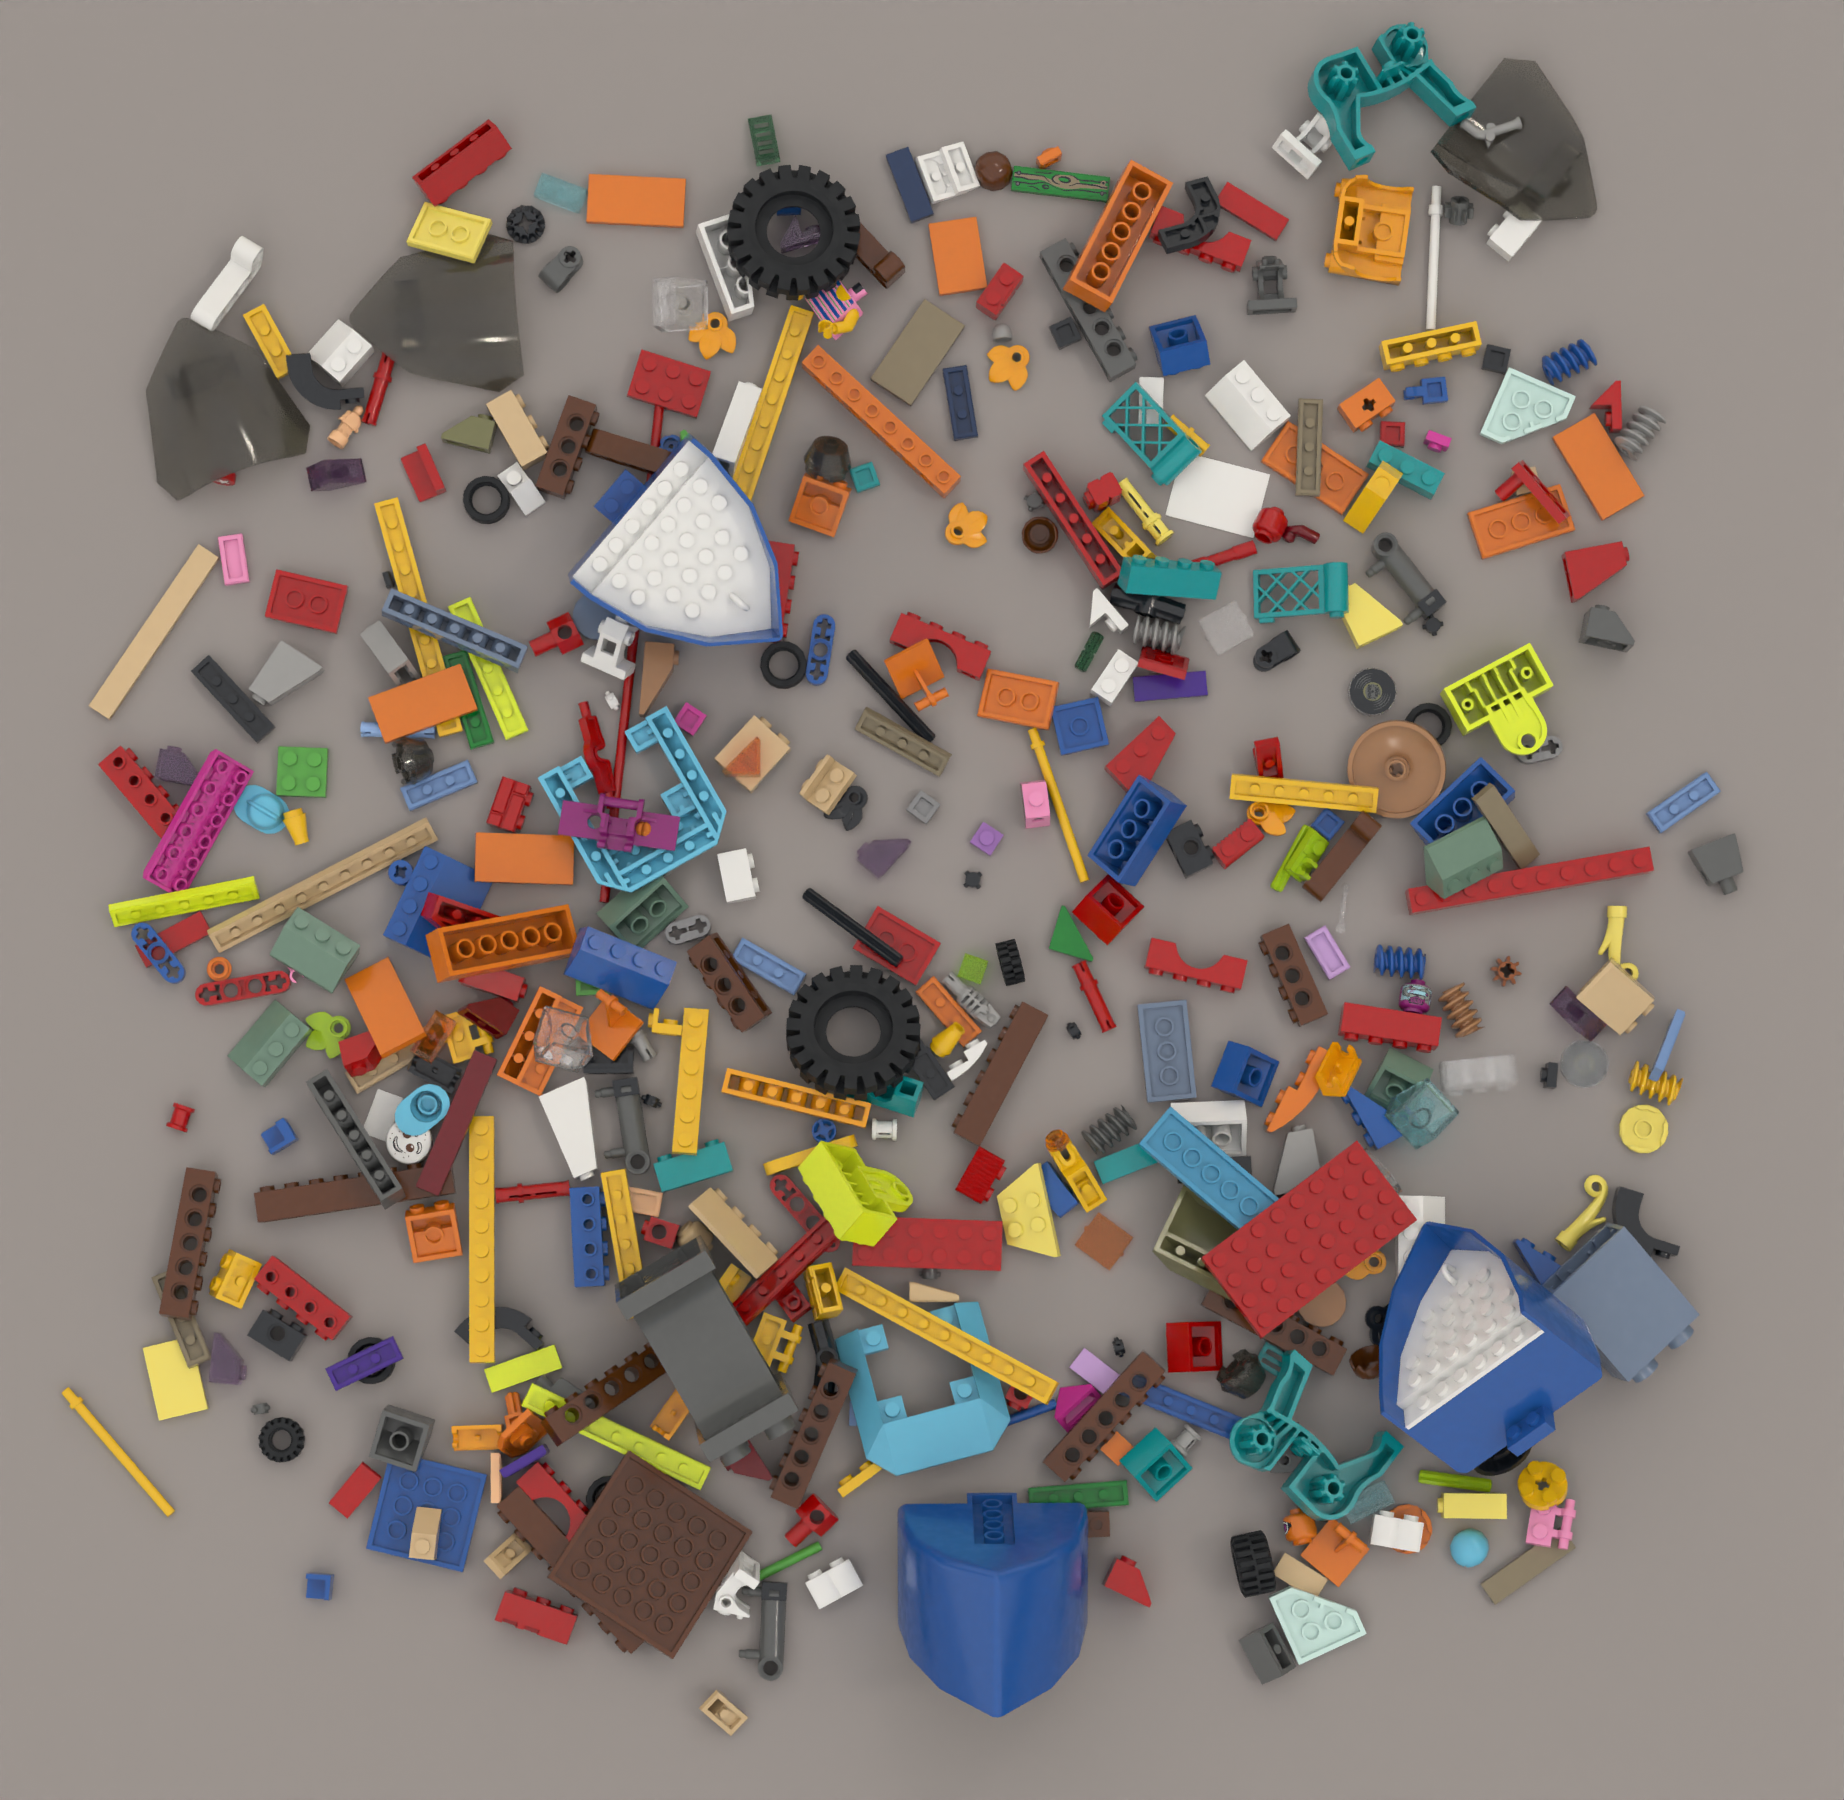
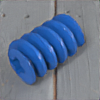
M1579 339L1576 345L1570 343L1568 350L1562 347L1559 349V354L1554 351L1551 353L1550 358L1546 355L1543 356L1542 368L1547 380L1554 386L1553 378L1562 382L1563 373L1568 378H1571V369L1579 374L1580 365L1588 370V361H1591L1596 366L1597 360L1590 346L1584 340Z
M1378 945L1375 950L1373 973L1377 968L1379 969L1380 976H1383L1387 969L1389 970L1390 977H1393L1397 970L1400 978H1403L1407 971L1410 979H1413L1415 972H1417L1419 979L1422 980L1425 971L1426 954L1423 956L1422 950L1418 948L1413 955L1410 947L1403 954L1400 946L1393 953L1392 946L1390 945L1387 946L1384 952L1382 945Z

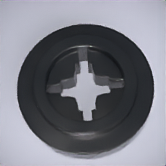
M521 205L516 209H512L507 217L506 228L513 240L522 244H529L537 241L542 236L545 229V220L542 213L532 205ZM523 215H525L528 221L533 222L529 225L528 233H526L523 226H519L522 223Z

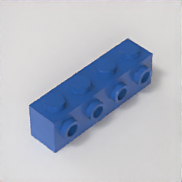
M599 1186L569 1188L574 1286L576 1288L606 1286L605 1281L610 1280L609 1266H605L604 1256L609 1255L608 1241H603V1231H607V1217L602 1216L601 1207L606 1206L604 1191L601 1192Z

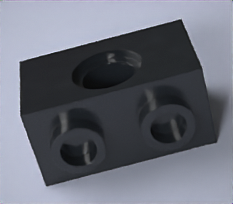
M1192 820L1173 828L1166 838L1185 879L1212 866V859L1215 858L1210 846H1204L1201 837L1204 835L1198 823L1193 824ZM1193 842L1197 846V852L1195 854L1186 853L1184 844Z
M272 1308L269 1312L262 1310L247 1336L286 1360L292 1361L307 1338V1335L303 1333L305 1329L293 1321L290 1325L282 1320L284 1316ZM278 1326H281L285 1331V1336L280 1341L275 1340L272 1334L273 1330Z

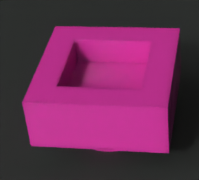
M1429 430L1423 444L1428 445L1427 448L1431 451L1441 453V451L1446 452L1452 438Z
M686 702L675 718V722L679 728L694 737L707 715Z

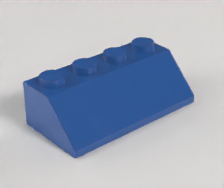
M1480 757L1410 822V825L1424 844L1428 845L1483 816L1471 798L1489 783L1496 787L1507 805L1515 799V790Z
M1138 775L1087 856L1118 883L1136 886L1187 805L1170 791L1144 776Z
M587 926L579 929L563 975L654 1010L670 984L677 962Z

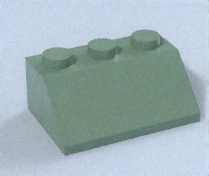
M1483 816L1424 846L1426 885L1443 899L1503 869L1502 848L1487 819Z
M661 876L632 893L621 891L596 914L617 938L643 948L689 906L667 880Z
M297 907L283 927L270 952V956L328 992L333 993L358 957L360 945Z
M275 999L227 1056L261 1086L266 1087L313 1030Z

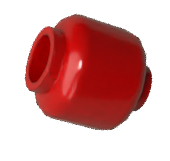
M1278 507L1263 508L1252 525L1254 535L1260 542L1265 544L1278 542L1288 526V520L1283 510Z

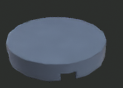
M585 595L577 601L573 610V622L578 632L585 638L592 640L599 639L600 633H598V628L603 619L616 617L614 613L593 602Z

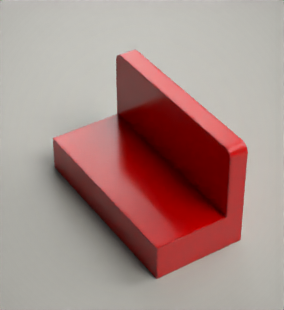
M426 443L417 446L418 451L401 458L419 502H424L447 492Z

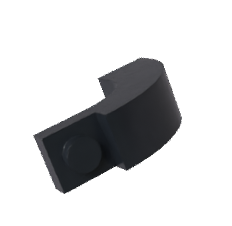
M310 353L286 355L289 377L296 390L310 403L326 409L341 410L340 400L345 399V404L360 403L359 398H364L363 387L330 389L320 384L312 371Z
M1621 1186L1617 1187L1612 1203L1613 1223L1625 1226L1650 1257L1653 1250L1656 1251V1256L1670 1259V1255L1677 1256L1680 1246L1653 1238L1642 1228L1639 1221V1209L1644 1193Z
M495 1307V1329L506 1328L516 1332L536 1351L542 1347L544 1342L540 1339L543 1335L533 1326L530 1329L526 1327L532 1321L529 1316L515 1309ZM469 1317L454 1331L468 1344Z

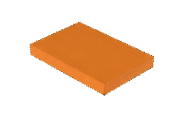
M969 217L929 223L928 227L939 296L986 289L987 281L977 218Z
M988 668L977 716L1049 731L1060 683Z

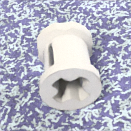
M872 1118V1140H876V1138H892L893 1141H896L897 1119L877 1121L876 1118Z

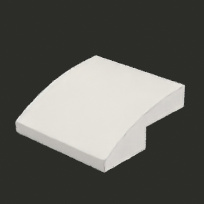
M963 141L942 147L939 151L921 155L915 159L931 204L956 197L980 186Z

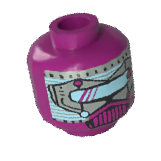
M1412 979L1410 983L1401 986L1398 1002L1399 1008L1405 1012L1427 1013L1430 1010L1432 990L1425 985L1424 981Z

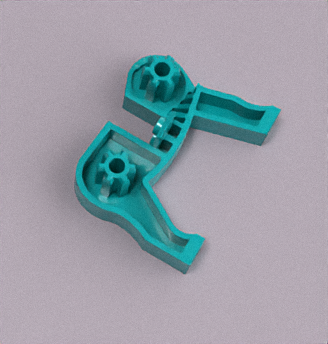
M1408 22L1407 25H1394L1377 38L1371 49L1382 66V70L1377 77L1359 48L1355 47L1322 59L1316 65L1309 78L1307 87L1309 98L1325 118L1330 132V140L1349 171L1369 163L1376 152L1374 147L1366 142L1361 135L1360 108L1384 102L1410 88L1449 127L1460 123L1464 119H1470L1477 108L1473 101L1464 97L1456 89L1453 82L1434 64L1432 59L1428 60V44L1424 37L1425 31L1423 28L1419 29L1416 27L1414 22Z
M1295 1349L1289 1350L1282 1356L1280 1372L1271 1384L1262 1408L1258 1412L1238 1420L1232 1427L1229 1438L1230 1450L1240 1464L1266 1472L1274 1467L1287 1448L1291 1446L1290 1450L1296 1456L1304 1458L1280 1489L1310 1518L1319 1521L1339 1519L1352 1510L1362 1490L1385 1473L1404 1446L1386 1430L1379 1431L1374 1435L1372 1446L1365 1454L1337 1463L1329 1450L1311 1432L1292 1420L1313 1365Z

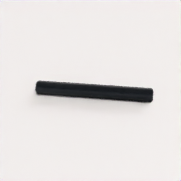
M852 650L846 656V660L915 734L932 742L936 736L870 664L856 650Z
M811 888L804 892L802 898L893 966L897 967L902 962L903 956L820 894Z

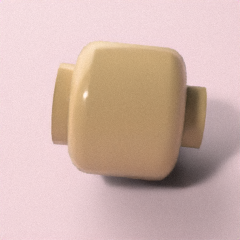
M687 1221L677 1232V1244L682 1246L701 1235L711 1251L713 1248L711 1244L713 1233L700 1221Z

